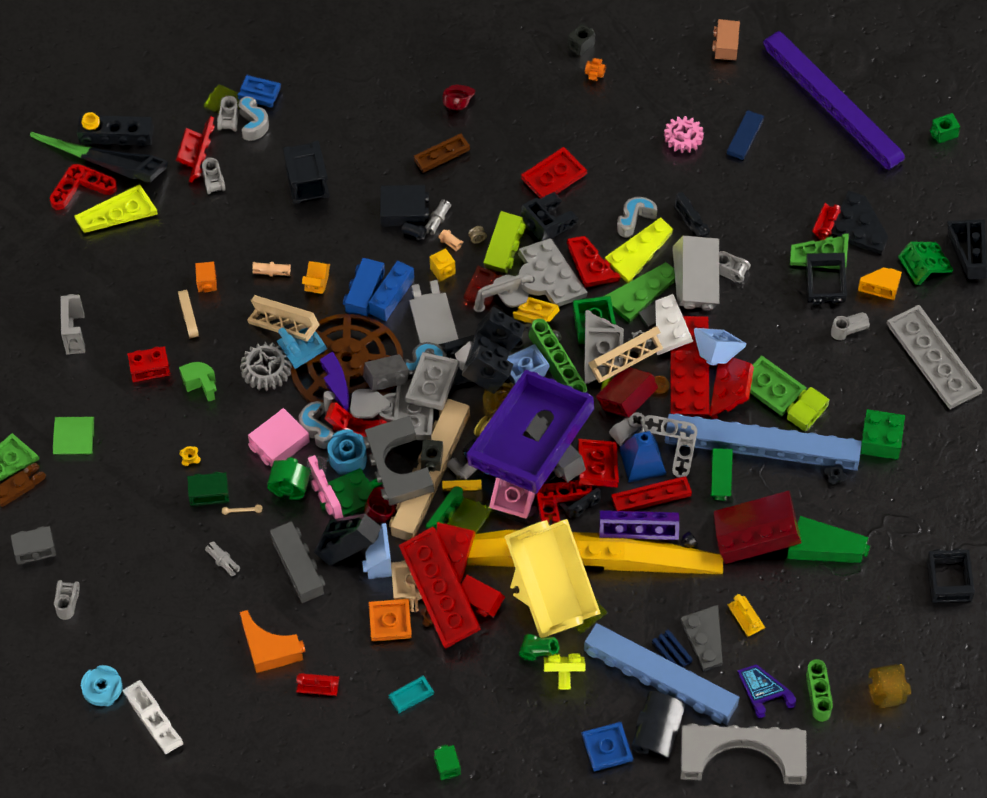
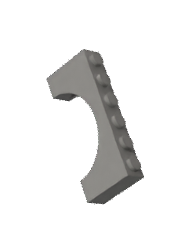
M696 724L682 725L681 779L701 780L704 767L716 754L731 748H750L768 755L776 762L783 774L784 784H805L806 730L799 728L784 730L778 727L760 729L757 726L739 728L735 725L728 727H719L717 725L698 726Z

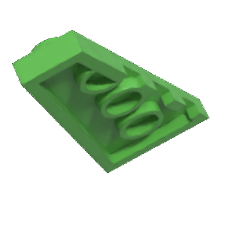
M665 262L605 295L611 296L613 311L630 323L638 316L640 311L647 308L675 282L674 268Z

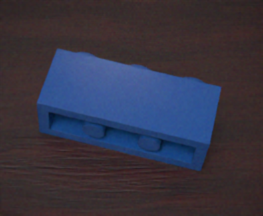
M362 258L361 263L357 264L355 269L356 276L354 279H351L349 284L350 291L348 294H345L343 299L346 313L368 317L370 312L369 301L379 288L385 274L384 263Z
M397 260L369 301L371 315L385 322L414 282V268Z

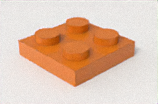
M409 599L369 602L372 641L412 638Z

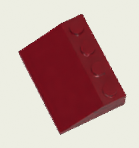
M790 491L714 511L718 546L725 564L802 543Z

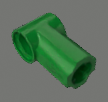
M526 634L519 651V656L533 661L536 660L537 656L558 654L560 648L558 640L555 637L539 638L532 634Z

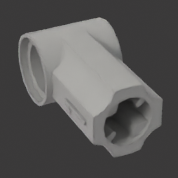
M861 312L848 317H836L831 328V336L836 340H843L849 334L868 329L870 324L867 314Z

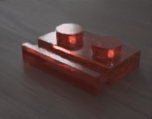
M478 265L463 298L475 303L479 289L493 284L494 280L502 277V275H496L495 272ZM494 295L485 298L483 304L486 306L487 309L489 308Z

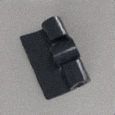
M648 692L643 711L640 712L638 717L637 730L631 748L641 754H647L651 750L670 758L686 704L660 692Z

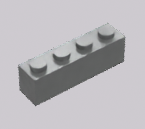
M291 521L270 530L271 540L301 603L323 595L324 579L322 575L318 576L315 571L318 570L314 559L310 560L308 556L310 552L307 544H302L300 540L302 535L299 528H295Z

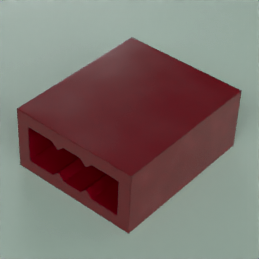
M628 367L619 372L596 397L603 410L630 418L658 389V386L655 382V377L650 372Z

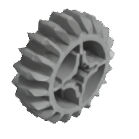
M265 342L264 346H260L257 343V348L250 347V352L245 351V357L241 359L240 370L242 371V377L245 378L247 384L250 383L252 388L257 386L259 391L262 387L266 391H268L269 387L275 390V385L282 387V381L287 382V376L291 374V362L280 345L275 347V344L272 342L268 346Z

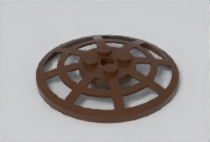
M338 314L318 321L319 326L328 322L344 319L343 325L332 327L322 333L316 330L327 346V350H325L324 354H319L304 363L307 364L309 374L315 381L308 389L303 386L298 378L296 369L292 365L290 369L291 377L296 389L309 403L316 401L324 403L323 400L315 397L313 394L320 386L329 391L324 381V377L327 374L324 371L318 376L314 370L313 363L320 362L321 358L333 351L343 370L350 400V394L355 390L369 388L367 382L350 387V380L360 376L363 377L365 362L390 357V355H386L384 345L378 338L379 336L387 333L395 344L397 355L400 354L403 359L402 348L394 333L381 322L359 314ZM351 319L366 321L379 328L371 332L363 327L351 325ZM343 330V338L332 341L327 337V335L333 332ZM351 330L367 335L360 341L350 338ZM374 341L379 348L380 354H370L366 345ZM344 356H349L352 358L348 362H344L341 360ZM397 386L376 391L384 396L393 393Z

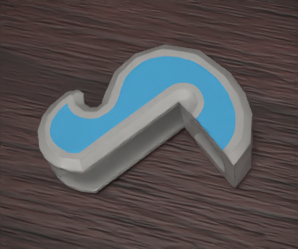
M243 97L239 100L238 105L240 107V115L249 121L242 128L243 139L248 141L257 140L268 131V115L264 109L257 107V102L254 98Z
M645 197L628 199L624 204L623 217H618L617 231L622 237L633 236L638 215L656 219L657 205Z
M319 401L311 402L302 409L299 415V424L309 433V438H315L316 446L327 449L328 442H330L333 436V429L318 421L324 413V403Z

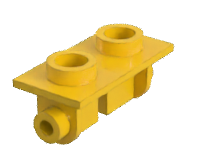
M740 594L734 596V601L729 603L728 607L746 635L749 637L765 629V626L747 598Z

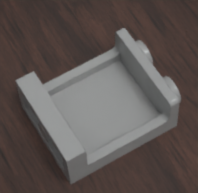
M69 294L61 296V336L66 355L85 353L81 328L74 327L73 322L74 319L84 318L80 295Z

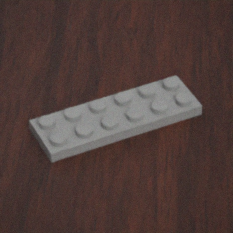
M920 305L887 320L888 327L949 410L982 393L983 389Z

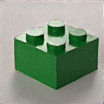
M611 296L573 300V317L578 344H585L586 310L608 320L613 325L616 324Z
M867 409L860 454L898 460L902 445L905 415Z

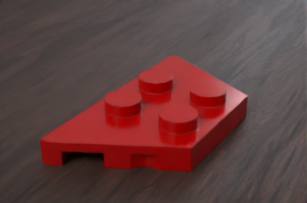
M734 357L726 364L718 363L709 417L712 420L717 419V414L727 410L729 412L737 405L749 400L754 366L751 363Z

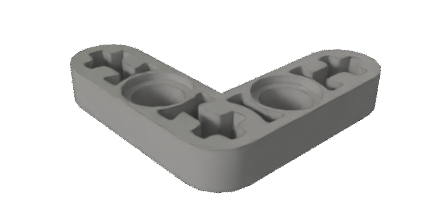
M654 415L645 416L642 420V428L646 432L650 431L653 434L678 438L672 471L678 478L687 477L690 472L696 443V426L690 422ZM649 419H653L654 423L659 424V420H663L661 432H658V427L654 426L649 430L648 426L645 425V421L648 422ZM672 422L675 425L673 433H666L664 431L666 423ZM678 423L682 424L681 428L683 429L691 426L694 434L686 437L685 432H680V436L676 435ZM682 445L690 447L691 452L688 456L680 454L679 449ZM677 457L689 459V463L684 462V468L687 471L683 472L682 475H678L679 473L676 471V467H680L681 461H677Z

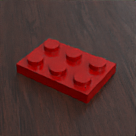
M563 147L521 174V179L539 198H542L552 192L558 194L587 175V170Z
M578 439L577 449L583 458L586 468L584 472L578 475L579 484L618 488L617 442Z

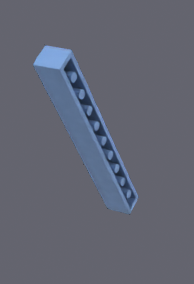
M669 414L668 416L669 419L690 422L696 426L695 448L709 450L713 448L733 449V453L829 467H835L836 464H840L843 466V469L858 470L862 441L853 438L844 439L833 435L823 436L816 433L781 430L776 427L766 428L755 424L745 425L739 422H724L719 419L710 420L698 416H683L682 414ZM668 422L666 433H673L675 425L672 422ZM678 423L676 435L680 436V432H685L686 437L694 434L691 426L683 429L681 428L682 424ZM665 436V443L677 445L678 438Z

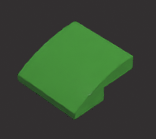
M55 417L53 454H93L94 417Z

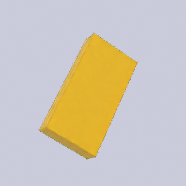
M481 480L442 481L443 491H451L454 487H461L463 491L481 490L482 483Z

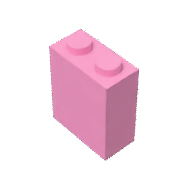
M284 408L248 435V446L254 453L257 452L262 461L271 467L274 461L286 460L310 443L309 433Z

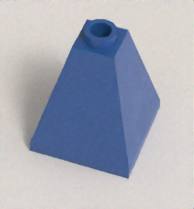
M650 431L634 434L619 447L628 482L666 475L657 440Z

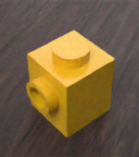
M446 248L430 256V269L439 282L456 274L455 261Z

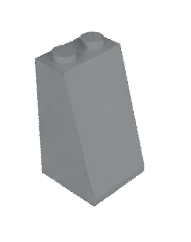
M682 236L672 246L678 306H684L685 309L699 307L705 311L713 310L719 304V239Z

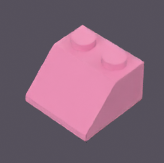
M496 477L489 508L527 518L536 494Z

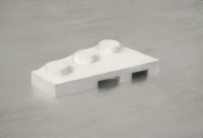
M671 294L656 300V326H658L661 332L656 336L663 347L662 350L657 352V355L693 342L674 295Z

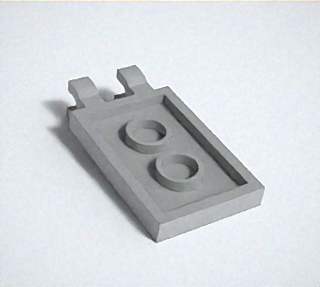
M437 280L430 281L431 293L421 295L419 284L411 285L413 300H409V305L419 342H431L444 347V343L457 340L458 336L446 293L440 294Z

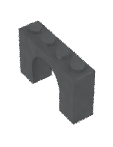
M410 415L365 429L366 437H363L366 449H371L372 454H369L372 466L376 465L378 471L375 472L378 483L382 482L383 489H380L384 501L388 500L389 506L435 492L428 467L407 474H397L389 470L385 465L386 455L391 449L417 440Z

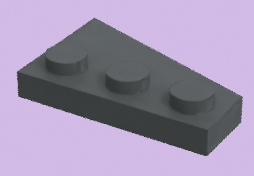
M718 605L681 617V623L703 672L722 666Z

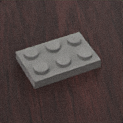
M422 352L405 397L406 402L443 410L459 367V360Z

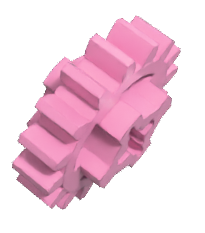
M684 116L682 120L680 117H677V121L671 119L670 124H666V129L664 130L665 142H668V147L674 146V151L681 149V153L684 150L691 152V148L696 150L697 145L702 144L704 135L703 127H699L700 122L694 123V118L687 120V116Z

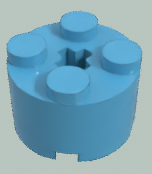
M348 429L336 432L327 445L331 467L339 475H346L359 468L363 470L367 462V449L363 436Z

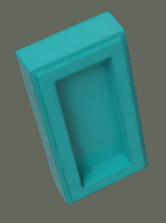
M423 675L389 694V699L398 713H401L432 696L434 691Z

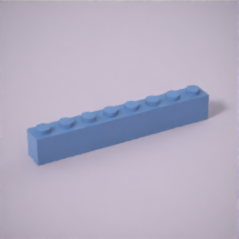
M597 623L585 640L584 651L589 656L597 657L608 666L617 667L625 675L638 678L644 685H651L657 688L660 693L668 694L688 704L698 713H705L711 716L715 722H722L727 725L738 706L739 697Z

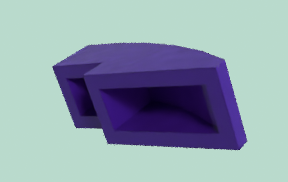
M332 351L320 359L322 368L327 374L324 377L325 385L329 391L334 393L338 404L350 412L349 392L345 376L338 359Z

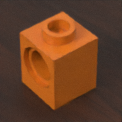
M214 262L195 263L198 292L216 291L217 283Z

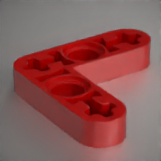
M73 164L68 168L52 192L50 203L52 208L56 210L64 209L80 185L105 195H112L117 191L116 180L83 165ZM90 177L97 178L95 182L91 183L88 181ZM66 184H71L72 188L69 190L63 189V186Z
M579 480L543 484L536 494L541 522L547 520L549 524L551 519L552 524L560 522L557 503L580 500L592 492V485L579 484ZM567 489L569 493L562 495L559 493V490ZM545 507H551L554 511L551 513H546L543 511V509Z

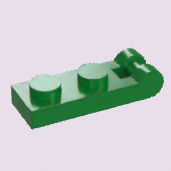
M454 487L426 524V530L434 527L437 531V522L444 524L447 518L450 519L453 516L455 507L463 504V490L461 487Z

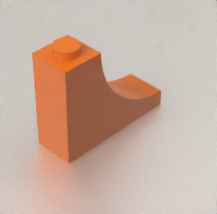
M248 610L240 612L256 673L303 660L302 653L305 652L303 641L298 640L297 634L288 636L271 634L254 623Z

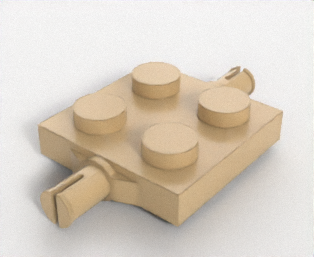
M406 561L391 562L394 600L409 599L410 611L414 612V605L415 611H419L418 600H421L422 597Z

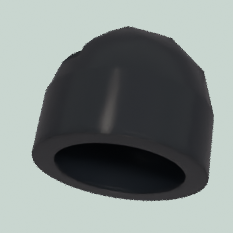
M690 531L682 536L681 542L685 543L684 547L692 548L698 544Z

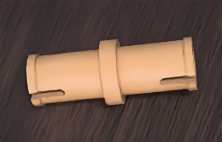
M253 262L252 274H266L269 277H273V275L290 276L291 264Z

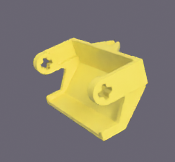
M567 519L549 525L548 521L545 520L505 536L516 568L510 588L519 587V593H513V596L529 606L540 638L581 625L583 620L601 614Z

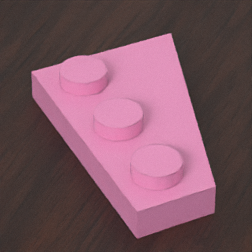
M316 456L309 457L308 461L313 477L311 485L314 491H318L320 501L326 503L325 507L329 515L332 514L335 519L343 518L341 505L331 485H328L323 470H319Z

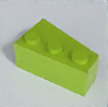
M503 211L500 212L483 262L485 268L506 274L508 269L512 268L513 257L519 248L520 240L526 228L522 217Z

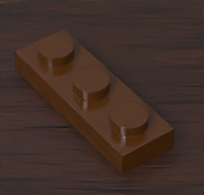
M460 133L414 155V161L422 173L470 151V145Z

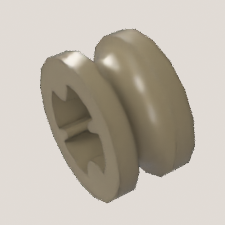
M476 226L468 233L474 244L481 243L487 237L482 226Z

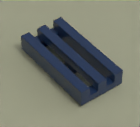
M669 629L665 631V634H660L657 639L654 638L652 640L653 645L665 659L676 664L660 642H663L677 659L680 667L684 668L692 663L693 659ZM673 646L678 650V652L682 655V657H683L686 661H684V660L681 658V656L677 653V651L673 648Z

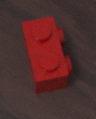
M154 347L149 350H137L127 353L133 382L170 376L165 347Z
M466 575L461 586L470 606L476 608L475 612L484 617L489 615L494 618L505 596L492 587Z

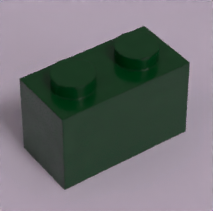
M226 472L187 476L190 506L229 502Z

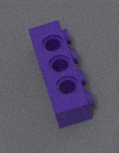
M600 511L599 538L679 540V513Z

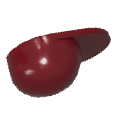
M452 85L443 92V104L451 110H463L469 104L470 98L475 95V90L464 85Z
M377 487L370 493L364 506V513L376 523L383 524L392 517L397 504L389 506L388 500L384 501L380 489L383 488Z

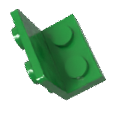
M910 242L898 256L915 285H921L931 273H951L953 271L950 261L945 257L940 245L936 242Z

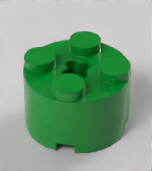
M288 457L286 460H276L272 464L267 488L271 493L282 498L285 494L290 495L289 499H301L305 495L311 469L299 464L295 458Z

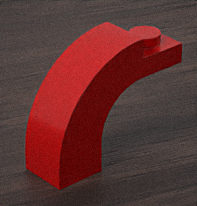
M337 402L330 404L325 416V420L333 426V432L336 433L348 429L353 430L354 433L361 434L363 437H366L365 429L387 423L383 419L367 421L353 417Z

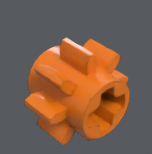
M594 58L592 62H587L585 74L589 75L588 79L597 81L599 77L603 78L606 65L602 64L601 59Z

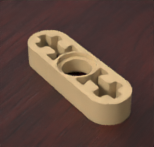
M178 291L189 338L199 337L188 291Z

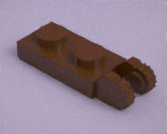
M37 463L27 466L25 470L0 484L1 507L33 489L35 485L45 479L46 475L42 471L33 475L39 470Z

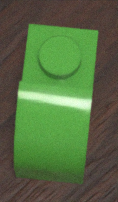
M192 362L179 367L187 392L202 387L208 402L215 400L214 392L217 389L214 382H216L214 371L209 365L202 362Z

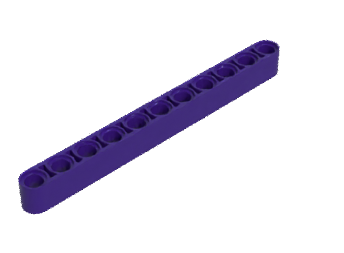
M777 31L763 40V45L767 52L886 169L893 168L905 159L902 150L782 32Z

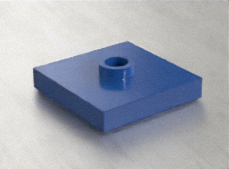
M621 722L582 732V738L593 772L633 761Z

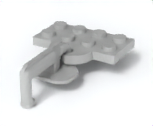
M550 238L520 248L518 255L525 265L519 270L518 276L504 275L496 278L493 284L479 289L474 310L482 312L485 309L483 304L485 298L498 294L506 306L514 308L526 303L529 294L546 295L550 303L560 307L573 302V300L585 298L588 292Z
M408 379L405 384L397 385L396 393H389L384 396L371 389H357L352 393L349 413L353 417L363 420L383 419L386 422H391L410 415L416 439H432L434 408L407 403L405 400L412 379ZM326 391L323 394L325 416L332 400L335 398L334 393L331 391Z

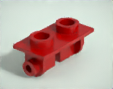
M824 203L812 230L820 240H825L831 235L834 220L837 219L841 212L840 206L833 205L830 207L827 203Z
M299 673L297 675L296 693L337 696L339 677Z

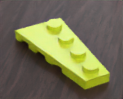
M139 184L75 215V220L83 233L157 215L158 212Z
M660 217L607 255L605 260L608 261L610 267L626 283L633 281L636 274L641 272L647 261L651 260L657 249H660L672 235L673 229Z

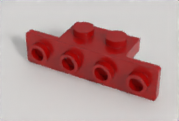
M212 116L205 123L202 134L188 128L184 131L176 161L192 167L188 182L192 183L195 178H199L202 172L200 165L206 158L204 151L208 148L211 141L208 137L209 134H212L215 127L213 124L214 117Z

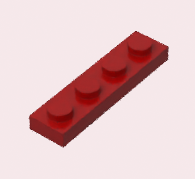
M683 476L611 494V499L615 511H634L692 496V491L687 477Z

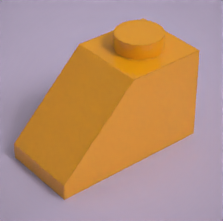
M884 267L860 278L858 291L895 300L902 272Z

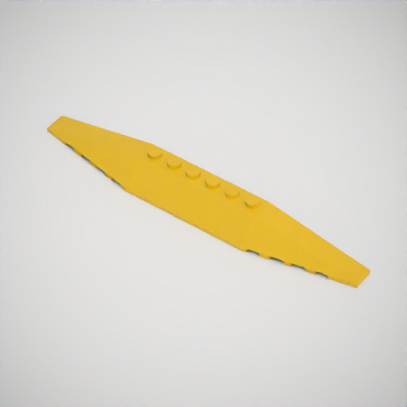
M501 530L475 534L467 565L515 567L505 536L518 530ZM572 532L584 566H604V570L723 574V558L717 553L651 539L599 538V533Z

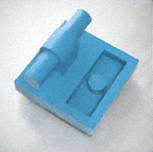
M285 328L278 330L282 338L277 340V343L284 350L285 355L295 369L327 350L326 345L316 331L307 342L294 338L291 334H288ZM309 328L299 330V333L305 334Z

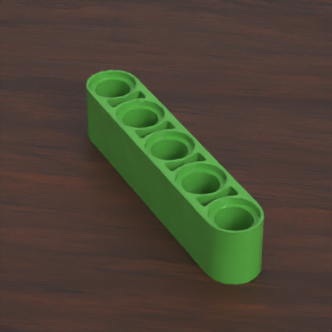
M543 319L534 320L528 336L533 345L537 346L549 363V371L558 383L569 385L580 392H587L586 384L548 323Z

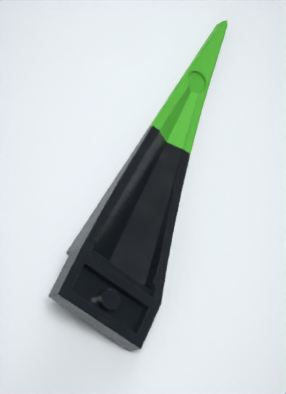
M34 132L30 133L32 138L131 179L151 182L168 166V161L153 155L102 150L61 141Z

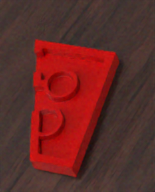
M586 236L567 239L566 244L585 288L620 281L621 276L610 268L607 260L604 261L601 258L598 250Z

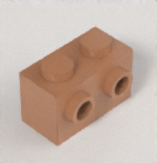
M718 20V27L714 26L713 37H717V41H713L712 51L716 52L715 59H737L740 21Z

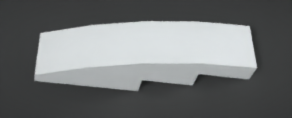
M140 680L122 690L165 754L183 744L156 700Z

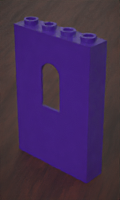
M525 369L468 451V465L537 494L594 410L593 396L586 392H580L569 385L558 383L554 379L543 377L537 372ZM549 411L554 415V419L539 442L523 436V433L538 412Z

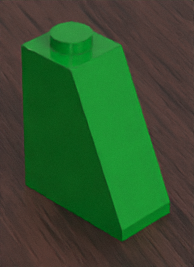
M713 448L711 451V497H715L717 501H727V497H731L733 449Z

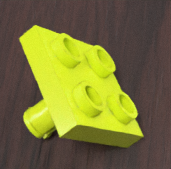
M554 654L544 657V672L558 671V689H571V671H585V659L580 657V654H568V657H560V654Z

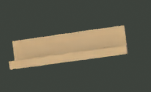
M256 295L251 300L255 310L247 319L249 324L278 332L280 328H285L284 326L293 323L294 327L285 328V330L294 338L307 342L319 326L313 312ZM259 314L265 315V318L256 320ZM280 319V322L270 324V321ZM309 328L305 334L299 333V330Z
M658 326L589 362L588 364L597 381L600 383L662 350L663 347L656 336L661 333ZM651 338L656 349H646V340ZM631 348L640 350L637 359L629 356ZM616 356L624 358L622 367L613 365ZM601 364L609 367L607 375L603 377L597 368Z

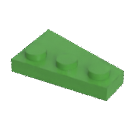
M849 233L841 237H829L821 241H809L792 245L790 265L806 266L807 254L845 253L846 267ZM813 266L839 270V266Z

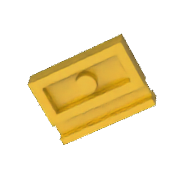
M528 297L526 303L520 305L517 312H513V316L516 320L530 324L536 319L550 322L560 310L556 304Z

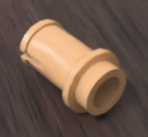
M444 229L438 237L441 243H446L455 251H458L463 244V241L452 235L450 230Z

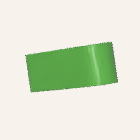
M815 659L808 665L806 678L813 717L818 721L824 722L831 716L833 703L826 665L823 661ZM812 670H818L820 674H815ZM820 688V689H822L824 692H821V693H820V692H817L815 689ZM824 707L827 711H821L818 708Z

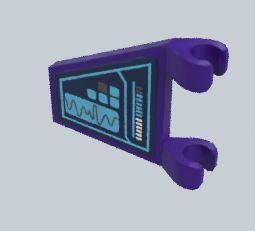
M757 664L738 670L739 677L751 700L757 718L765 717L766 709L762 704L763 702L781 696L784 697L788 708L795 707L796 698L794 694Z

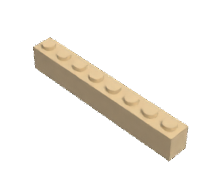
M448 399L443 410L439 411L440 417L433 424L431 440L443 441L441 471L429 472L435 492L398 503L396 516H392L389 523L391 536L407 541L418 534L445 473L447 463L452 457L470 416L469 405ZM421 453L418 458V467L414 468L412 472L421 469Z

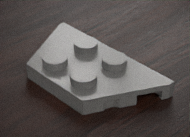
M589 310L585 311V384L597 380L588 363L622 345L624 336L623 328L592 314ZM616 356L613 365L622 367L623 358ZM602 364L599 365L597 368L601 376L607 375L609 367Z

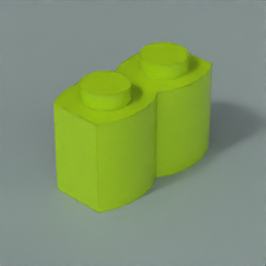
M812 387L807 391L804 389L798 397L799 400L796 403H792L787 409V420L804 432L822 415L828 407L830 400Z

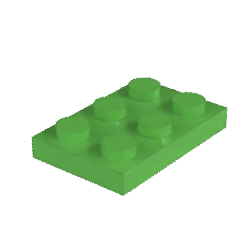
M763 356L753 364L754 371L750 394L783 416L787 412L788 407L792 403H796L800 393L807 388Z

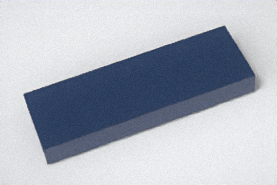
M747 110L727 150L728 155L744 160L764 120L763 115Z

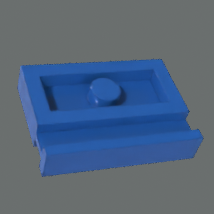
M246 75L241 91L238 93V99L248 96L254 98L257 104L273 107L281 85L277 82Z

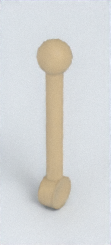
M258 504L255 507L228 509L223 507L221 512L224 515L231 512L247 511L261 513L263 509Z

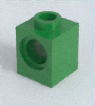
M953 113L933 119L930 133L940 144L957 138L961 126Z
M443 745L434 750V759L441 780L461 775L460 764L454 745Z

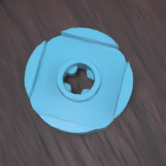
M97 666L92 671L90 669L85 673L81 681L83 696L93 705L111 706L122 692L121 677L114 668L109 666ZM102 682H105L106 687L103 689H99L97 684H102Z

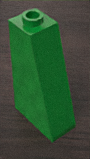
M800 516L798 528L802 543L790 546L787 558L861 563L863 556L867 557L870 550V545H867L869 537Z

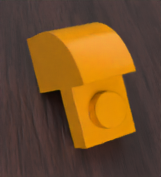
M309 261L307 275L303 276L302 284H305L304 291L324 293L330 264Z

